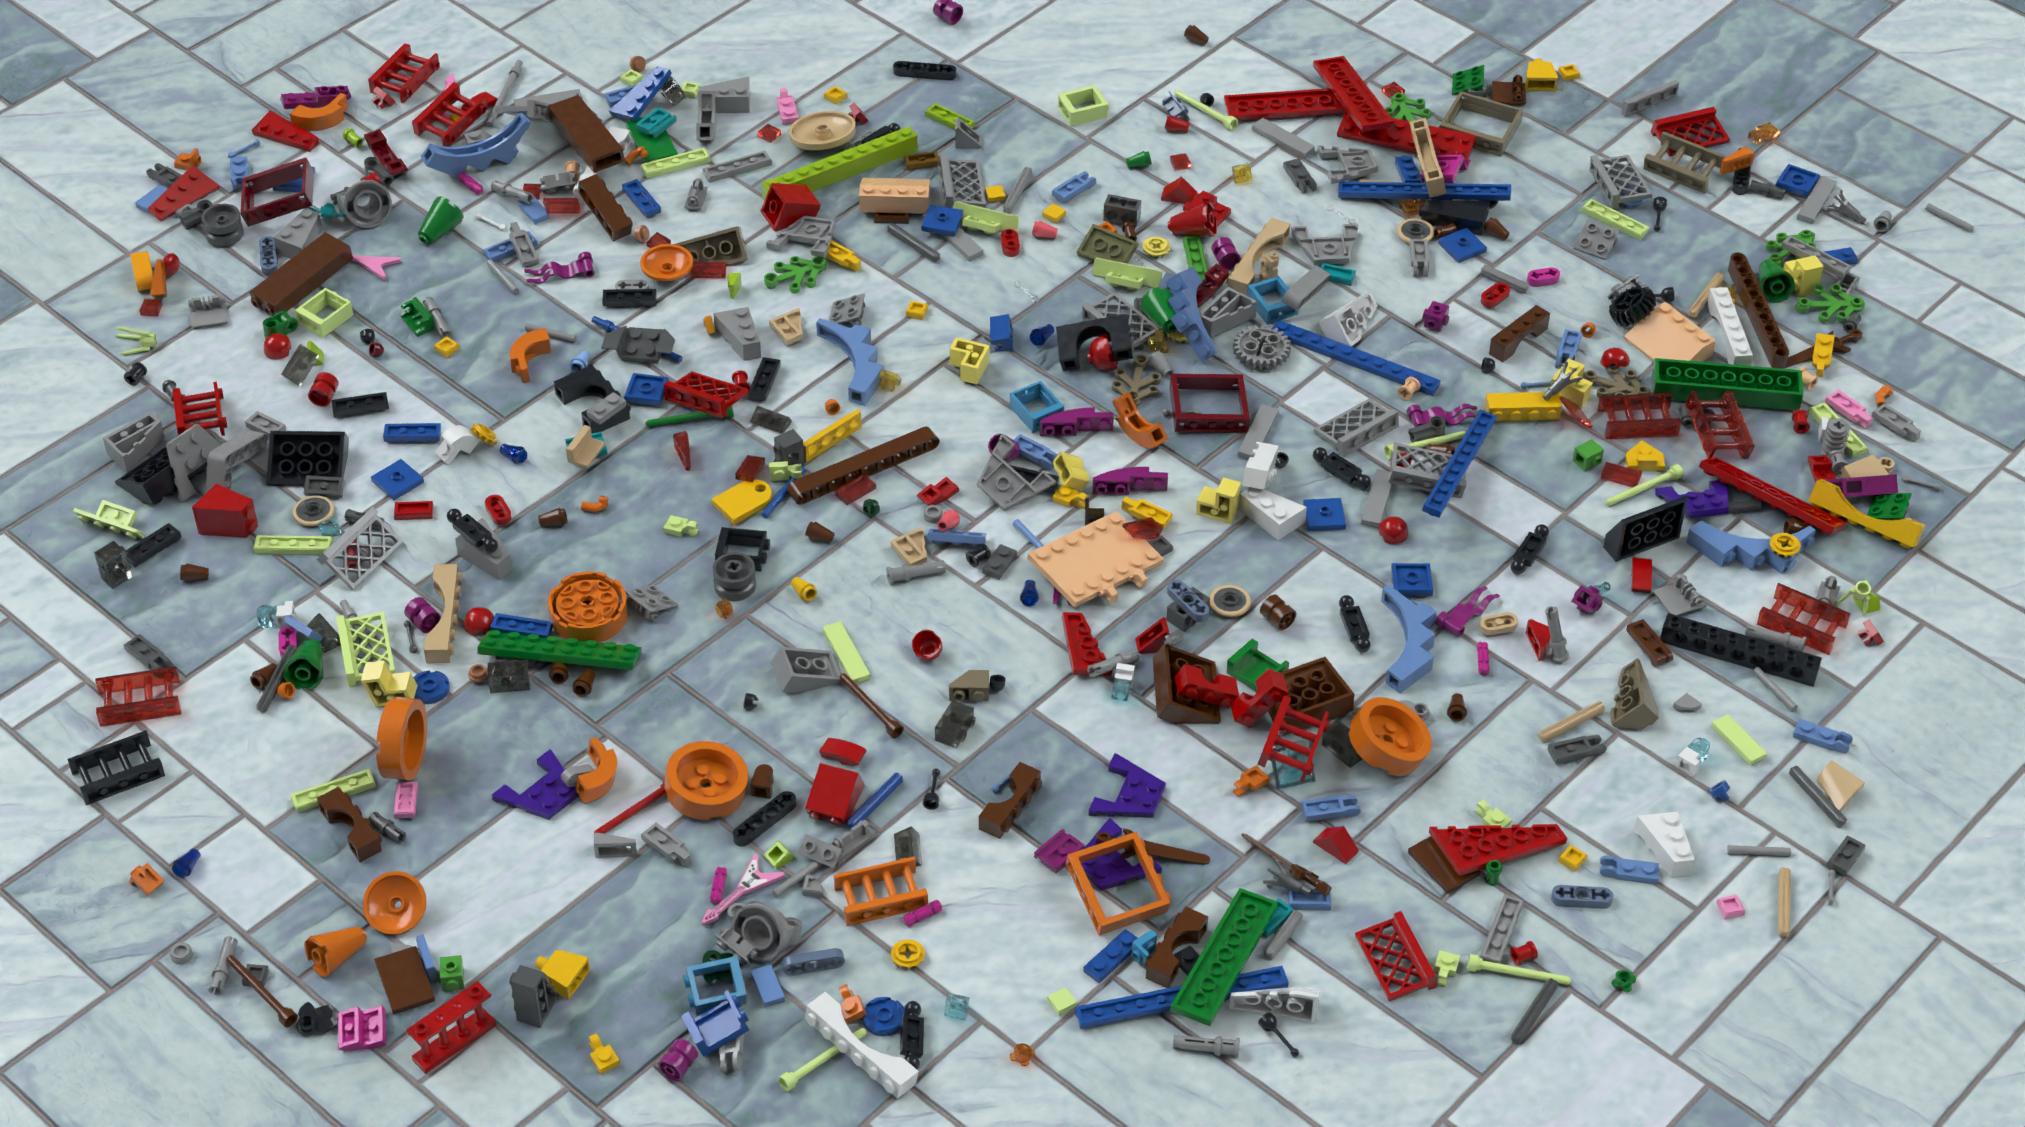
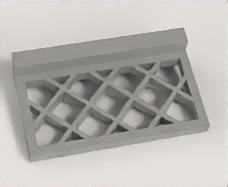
M527 100V106H495V111L517 116L521 111L526 113L529 118L552 123L548 111V105L551 104Z
M940 153L937 168L943 207L951 208V206H954V202L958 201L985 208L986 200L979 161L948 159L947 154ZM950 165H956L958 166V168L955 169ZM967 166H974L975 169L971 170ZM964 170L967 174L964 175L960 171ZM953 175H957V176L960 177V178L957 180L956 178H954V177H952V176H953ZM973 176L976 180H972L969 177ZM966 181L969 184L966 186L962 182ZM957 185V186H959V187L962 188V189H961V190H957V189L954 188V187ZM974 186L978 191H974L971 188ZM964 192H968L971 195L967 196L964 194ZM959 196L964 200H955V198ZM976 197L980 201H974L973 198Z
M1597 155L1590 156L1589 170L1611 209L1618 208L1619 203L1652 198L1650 189L1629 155L1599 159ZM1626 170H1627V171L1633 172V174H1628V173H1625V172H1626ZM1611 173V174H1615V175H1617V176H1616V177H1613V176H1610L1609 174ZM1620 177L1627 178L1628 180H1622ZM1615 183L1621 184V185H1623V186H1622V187L1616 186ZM1621 193H1624V194H1627L1628 196H1622V197H1621L1620 194H1621Z
M1116 292L1111 293L1092 305L1088 302L1082 305V319L1084 321L1127 314L1130 328L1141 327V331H1130L1131 336H1140L1135 341L1131 338L1132 350L1139 346L1141 342H1146L1161 333V329ZM1115 299L1119 304H1110L1108 302ZM1105 308V312L1097 311L1096 309ZM1118 309V312H1107V310ZM1120 309L1128 310L1130 313H1120ZM1138 318L1142 320V323L1131 322V320ZM1143 328H1151L1152 331L1144 332Z
M1367 399L1314 428V433L1338 448L1339 454L1345 457L1399 427V414L1395 409L1388 411L1371 399ZM1352 415H1360V417H1350V416H1352ZM1363 415H1373V417H1362V416H1363ZM1349 422H1359V425L1349 424ZM1324 430H1332V432H1323V431H1324ZM1335 430H1345V432H1335Z
M1394 442L1391 473L1388 483L1432 492L1444 471L1443 467L1449 463L1453 455ZM1397 450L1404 451L1407 455L1402 457ZM1415 455H1423L1425 459L1420 461ZM1411 457L1415 464L1410 465L1406 460ZM1439 458L1443 463L1438 464L1434 459ZM1430 462L1434 467L1428 469L1424 464ZM1402 463L1405 467H1400L1396 465ZM1420 467L1423 471L1415 470V468ZM1438 471L1441 475L1433 474V472ZM1466 473L1455 490L1453 497L1462 498L1467 482L1465 480Z
M374 507L365 513L317 559L321 565L325 563L351 590L403 542L376 515L378 511ZM373 522L380 527V533L371 532V524ZM359 535L368 536V544H359ZM372 536L381 537V545H372ZM385 537H390L396 544L394 546H385ZM346 547H355L356 556L347 555ZM359 548H368L369 557L360 556ZM372 549H381L382 557H373ZM335 558L343 559V568L337 567L332 560ZM347 559L356 560V569L347 568ZM360 560L369 561L368 570L360 569ZM347 572L356 573L357 581L353 583L348 578Z

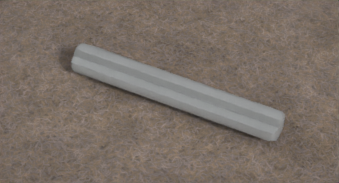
M1024 167L1003 205V212L1008 214L1012 212L1032 175L1031 167Z

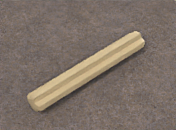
M1718 272L1714 275L1688 310L1689 317L1696 318L1707 304L1710 288H1718L1724 281L1723 274Z
M1598 701L1540 731L1538 738L1542 742H1546L1604 712L1605 706L1601 701Z
M1782 867L1779 871L1778 935L1786 938L1790 933L1791 870Z

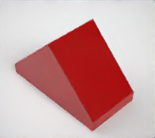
M1181 176L1163 188L1161 201L1185 204L1192 201L1197 191Z
M1162 617L1135 638L1138 653H1157L1164 645V641H1166L1165 636L1169 634L1165 617Z
M1529 619L1526 635L1538 661H1542L1551 649L1549 646L1551 638L1549 627Z
M1344 826L1326 828L1313 840L1314 844L1344 864H1347L1359 851Z

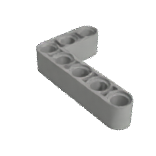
M247 430L213 449L209 453L207 461L206 493L215 484L231 490L232 468L262 451L267 445V434Z

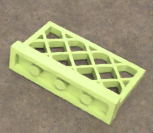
M384 612L345 619L344 615L336 616L349 687L357 686L356 681H360L363 673H358V671L368 663L367 661L371 657L378 659L377 661H385L390 665L389 670L391 673L395 674ZM381 619V623L377 627L370 624L374 620ZM350 625H362L358 630L350 628ZM366 628L373 630L368 636L362 633ZM377 633L384 635L380 641L373 638ZM357 637L364 639L360 645L354 643ZM369 642L375 644L372 650L365 648ZM380 647L387 650L383 655L376 653ZM360 651L367 654L363 659L356 657Z

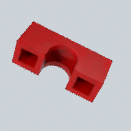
M1186 664L1175 675L1177 693L1181 696L1230 708V703L1239 696L1237 681L1234 677L1218 674L1210 683L1204 678L1201 668Z
M1269 668L1256 680L1257 692L1254 697L1242 692L1232 701L1230 706L1234 721L1250 728L1276 705L1284 695L1286 696L1289 692L1283 674Z

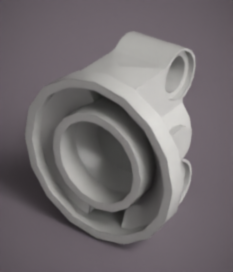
M373 180L359 181L354 183L347 192L336 194L339 212L344 213L354 225L362 228H373L381 225L388 218L392 209V199L386 186ZM362 194H369L370 200L367 205H357V200Z
M750 901L735 913L731 928L741 936L737 944H740L743 939L748 941L758 952L752 960L762 962L771 960L787 947L796 945L799 941L802 922L797 918H786L782 912L775 908H770L762 902Z

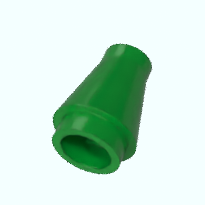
M1142 151L1126 158L1128 168L1148 167V165L1152 164L1149 151Z

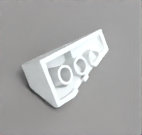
M1369 290L1320 320L1319 324L1327 338L1352 346L1361 339V333L1366 329V323L1372 318L1378 305Z
M1289 987L1233 992L1230 996L1229 1009L1261 1015L1271 1012L1278 1018L1315 1024L1320 990L1309 987Z

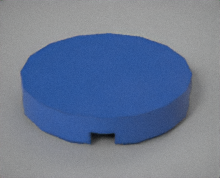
M423 671L413 677L418 685L414 699H420L423 704H434L442 701L450 691L449 680L440 671Z
M878 997L868 1002L865 1008L867 1015L862 1018L863 1025L869 1032L878 1036H891L900 1031L901 1017L905 1012L903 1005L899 1001L891 1000L890 997Z

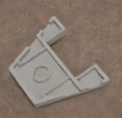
M1318 145L1317 152L1320 159L1338 158L1343 168L1342 170L1328 171V178L1331 184L1378 172V165L1371 149L1349 148V151L1340 150L1339 147L1334 146L1332 149H1324V146Z
M803 216L790 225L788 231L778 233L775 240H768L766 242L767 249L781 251L789 240L797 241L798 243L804 242L814 245L810 250L812 256L825 258L836 227L835 220Z
M1343 224V236L1309 238L1307 226L1291 227V234L1314 265H1322V263L1349 264L1358 232V224Z
M199 424L193 425L166 444L171 468H173L175 474V485L178 486L180 502H184L197 493L187 475L208 461L209 453L221 445Z
M1002 433L977 482V487L1000 508L1006 510L1054 486L1056 481L1044 470L1031 483L1026 481L1003 460L1015 447V444Z

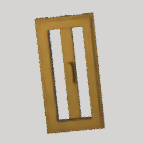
M937 151L904 155L907 170L937 167L939 156Z

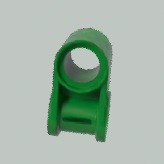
M280 311L263 321L265 339L274 333L287 335L294 332L298 327V320L291 318L286 311Z

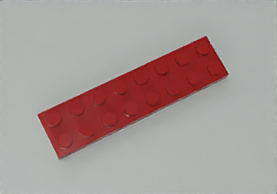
M1344 56L1313 61L1314 69L1362 132L1394 126V120Z
M1329 88L1224 95L1227 115L1237 118L1238 121L1261 118L1335 115L1346 112Z
M1347 111L1345 112L1337 131V137L1417 154L1409 123L1411 121L1392 118L1394 120L1393 127L1362 132ZM1428 125L1435 154L1463 155L1467 164L1476 141V135Z
M1715 456L1700 462L1699 468L1703 469L1705 474L1715 475L1720 478L1721 482L1725 484L1731 483L1737 486V490L1744 493L1749 492L1753 494V498L1759 501L1765 500L1769 503V506L1786 511L1788 516L1802 519V522L1806 525H1814L1820 528L1819 531L1824 534L1830 535L1845 528L1847 522Z

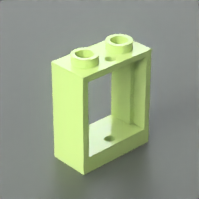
M1095 85L1058 94V108L1070 127L1107 118L1109 104L1104 100L1101 91H1098ZM1092 100L1096 104L1080 109L1073 107V105Z
M324 288L295 310L299 325L324 338L352 317L353 310L352 303L348 299ZM327 305L336 309L335 312L324 320L315 315Z

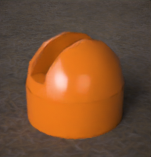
M1591 322L1583 324L1580 332L1583 333L1584 337L1591 338L1596 332V326Z
M829 399L825 403V410L829 415H835L840 411V405L836 400Z
M291 682L282 683L278 686L277 693L281 698H292L295 694V687Z

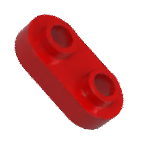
M1006 229L1001 232V246L1005 256L1015 257L1020 253L1018 233L1013 229Z
M1502 282L1494 284L1482 293L1481 304L1487 308L1497 306L1509 297L1510 286Z
M490 495L485 499V508L495 524L506 525L511 521V511L503 497L500 495Z

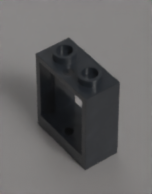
M721 527L715 551V560L728 552L729 545L760 547L758 556H747L754 561L755 571L761 572L763 564L767 563L766 550H770V539H767V531Z

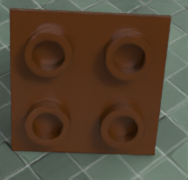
M1515 75L1512 82L1492 81L1493 101L1526 105L1525 83H1522V76Z

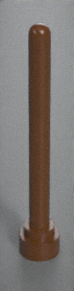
M842 673L840 675L841 681L886 726V732L892 738H897L903 733L904 727L898 721L891 720L847 674Z
M233 955L227 957V962L278 1013V1020L285 1028L292 1026L297 1021L298 1015L293 1009L284 1008Z

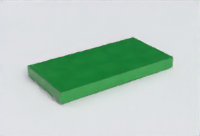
M643 118L637 119L636 122L626 121V127L630 130V135L636 147L643 146L648 151V155L642 158L644 163L678 155L666 130L656 138H653V135H647L636 129V123Z

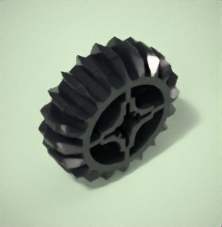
M1645 285L1632 286L1630 289L1620 292L1619 296H1615V300H1612V304L1609 306V313L1616 324L1627 327L1630 324L1639 323L1640 320L1649 316L1650 312L1657 305V300L1649 287Z

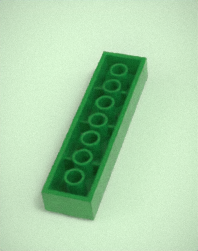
M1655 358L1652 371V398L1796 411L1800 410L1803 399L1802 370Z

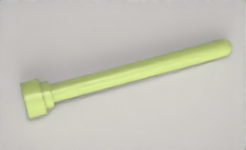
M1179 90L1174 91V95H1177L1181 100L1222 121L1225 128L1232 131L1237 127V118L1225 116Z
M1466 431L1405 445L1424 448L1429 444H1441L1462 439ZM1388 444L1384 447L1387 459H1392L1394 444ZM1397 450L1399 454L1404 452L1401 450Z
M1675 464L1669 467L1666 473L1607 499L1605 503L1607 506H1611L1669 479L1678 480L1683 478V469L1679 464Z
M1469 955L1467 971L1476 972V970L1481 971V969L1543 981L1552 978L1559 984L1564 985L1571 983V979L1568 976L1483 961V958H1479V955Z
M860 1028L853 1034L859 1040L866 1035L867 1031L864 1028ZM834 1045L795 1072H785L778 1077L780 1086L786 1092H789L796 1087L800 1078L840 1053L839 1049Z

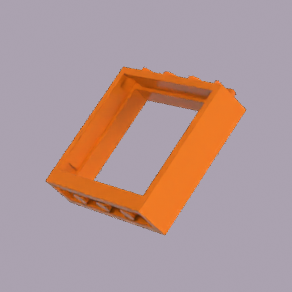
M1137 832L1068 854L1065 864L1098 936L1168 912L1171 897L1167 891L1165 892L1162 886V878L1159 873H1156L1154 861L1151 856H1148L1145 850V842L1142 838H1139ZM1132 846L1158 901L1106 918L1081 863Z

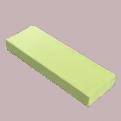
M1728 714L1712 722L1711 727L1750 766L1766 758L1767 753Z

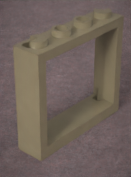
M1460 91L1439 128L1476 135L1473 149L1501 157L1521 124L1523 109ZM1465 109L1510 122L1511 125L1501 139L1452 123L1460 110Z

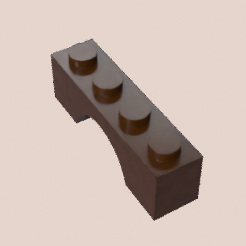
M1535 305L1491 338L1489 355L1502 363L1514 355L1524 337L1528 334L1538 337L1548 329L1550 312Z
M1019 762L1009 775V788L1014 795L1004 802H989L979 815V830L999 839L1005 832L1007 833L1014 819H1018L1021 815L1023 807L1030 803L1034 792L1039 791L1041 788V771Z
M338 786L317 797L319 810L329 824L340 822L353 827L347 839L350 851L359 862L382 851L380 844L382 838L379 832L373 831L368 818L362 817L359 807L352 804V800L347 792L343 793Z
M1185 907L1182 913L1176 915L1174 925L1166 930L1162 943L1158 942L1152 958L1148 957L1145 962V979L1165 988L1170 987L1178 975L1179 960L1174 956L1173 951L1184 944L1199 943L1208 928L1207 915L1189 907Z

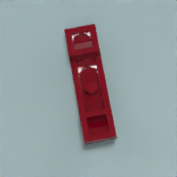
M380 129L364 134V138L374 157L379 159L380 165L392 176L408 171L401 158L398 159L388 146L387 139Z
M1217 263L1205 273V279L1202 280L1203 282L1197 288L1196 299L1198 308L1218 291L1230 274L1228 270Z

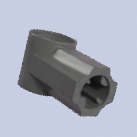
M368 157L364 160L365 176L368 177L370 173L374 172L379 177L381 184L386 186V188L389 187L394 181V177L380 165L379 159Z
M202 200L197 203L196 208L180 214L179 218L184 228L186 229L202 222V214L207 208L213 206L210 200Z
M1433 416L1429 419V423L1410 428L1408 434L1411 442L1445 435V419L1441 416Z

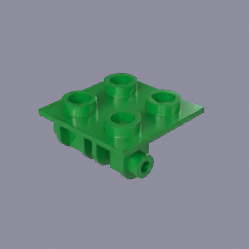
M1475 66L1471 69L1454 73L1452 95L1458 94L1460 91H1468L1469 89L1483 91L1485 66Z
M1912 493L1874 495L1867 516L1881 520L1903 519Z

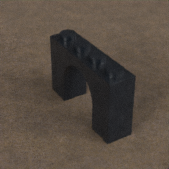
M1127 314L1056 327L1059 361L1062 371L1080 368L1079 349L1081 345L1092 337H1099L1105 334L1109 336L1112 342V350L1116 362L1134 359Z
M593 365L554 381L555 395L564 405L585 396H597L604 399L613 392L621 397L620 393L613 389L611 383L605 380L602 373L596 370ZM626 401V407L602 424H598L587 417V410L581 412L583 426L591 427V433H597L630 419V404Z

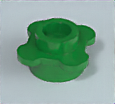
M1627 970L1617 971L1615 974L1616 978L1611 982L1612 986L1618 987L1625 992H1630L1632 984L1636 982V977Z

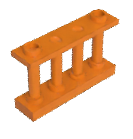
M915 856L833 875L835 891L843 889L848 906L844 907L846 926L911 912L928 904L926 888L918 890L912 873H916ZM904 876L909 892L897 894L892 878ZM884 880L889 897L877 899L872 883ZM863 885L869 901L857 904L851 887Z

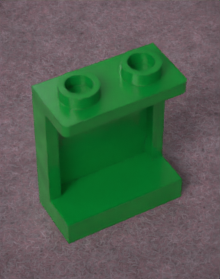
M1252 638L1227 660L1226 673L1257 692L1255 681L1270 668L1280 673L1289 669V662L1285 660L1282 664H1279L1258 651V641Z

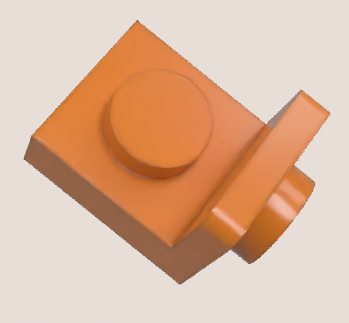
M194 148L191 154L181 153L174 162L175 168L188 170L192 165L197 168L201 163L199 150Z
M148 863L142 867L140 865L137 866L130 873L129 883L131 885L135 883L146 896H149L164 883V879Z

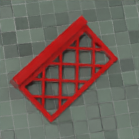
M1714 107L1654 120L1650 131L1653 136L1658 137L1660 142L1662 132L1664 131L1705 148L1729 143L1730 138L1715 116L1717 111ZM1714 123L1715 128L1708 126L1706 124ZM1697 126L1700 127L1701 130L1697 131L1695 129H1692L1691 127ZM1703 129L1713 132L1712 135L1702 133ZM1684 130L1686 134L1684 135L1676 131ZM1688 133H1692L1694 135H1697V138L1694 139L1687 135ZM1715 133L1721 135L1722 138L1718 139L1713 137V135ZM1699 137H1702V138L1707 139V140H1709V141H1708V142H1702V141H1699L1698 139H1699ZM1670 148L1666 151L1669 157L1677 153V151Z
M693 371L675 383L667 381L663 384L665 400L720 418L727 415V408L749 394V389Z
M1402 911L1394 913V918L1355 933V937L1389 1002L1426 987L1429 990L1437 988L1436 975ZM1393 927L1394 933L1392 936L1382 934L1384 929ZM1371 935L1375 939L1371 944L1364 942L1362 937ZM1379 938L1389 941L1387 948L1377 946ZM1393 943L1403 946L1401 952L1390 950ZM1374 950L1384 953L1381 960L1372 958L1371 955ZM1388 954L1398 957L1395 964L1385 962ZM1402 959L1411 961L1412 964L1409 969L1399 966ZM1382 966L1393 969L1390 976L1380 973ZM1396 971L1406 973L1404 981L1393 978ZM1413 975L1419 977L1421 982L1412 984L1408 983V980ZM1391 983L1401 986L1400 990L1390 993L1388 988Z

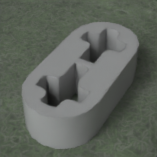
M620 280L615 284V289H649V284L645 280Z
M590 764L572 766L561 774V780L567 787H574L577 784L579 775L592 772L594 769Z

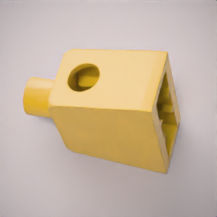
M1540 58L1528 62L1525 91H1556L1558 76L1551 62H1543Z
M556 950L549 959L539 956L535 962V968L540 969L546 974L550 980L549 985L555 988L554 991L567 1000H570L590 972L588 957L562 950Z

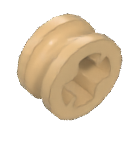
M1889 457L1879 458V462L1888 474H1891L1895 465L1893 459Z

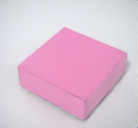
M1737 895L1719 898L1716 901V905L1724 919L1742 916L1745 913V909Z

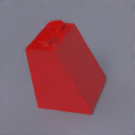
M771 183L760 212L774 231H780L789 228L790 225L803 216L816 217L821 204L807 185Z
M215 484L192 506L198 534L247 538L258 527L253 499L219 484Z
M820 763L805 806L809 817L816 820H821V818L828 819V822L834 825L847 824L846 821L850 818L865 786L861 776L857 772Z

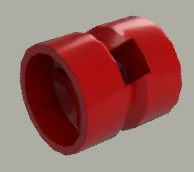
M326 372L317 374L309 390L308 399L314 405L320 407L328 406L339 385L337 378Z

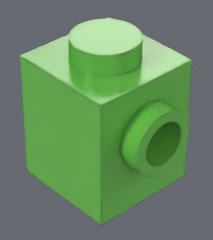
M1591 439L1575 447L1572 461L1583 471H1587L1602 463L1604 449Z
M461 955L440 957V980L443 991L464 989V966Z

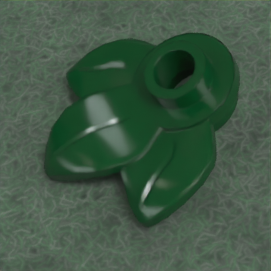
M710 950L704 954L702 963L711 962L710 958L716 960L730 958L734 954H721L718 951ZM730 969L703 975L704 980L710 986L714 985L718 979L733 984Z

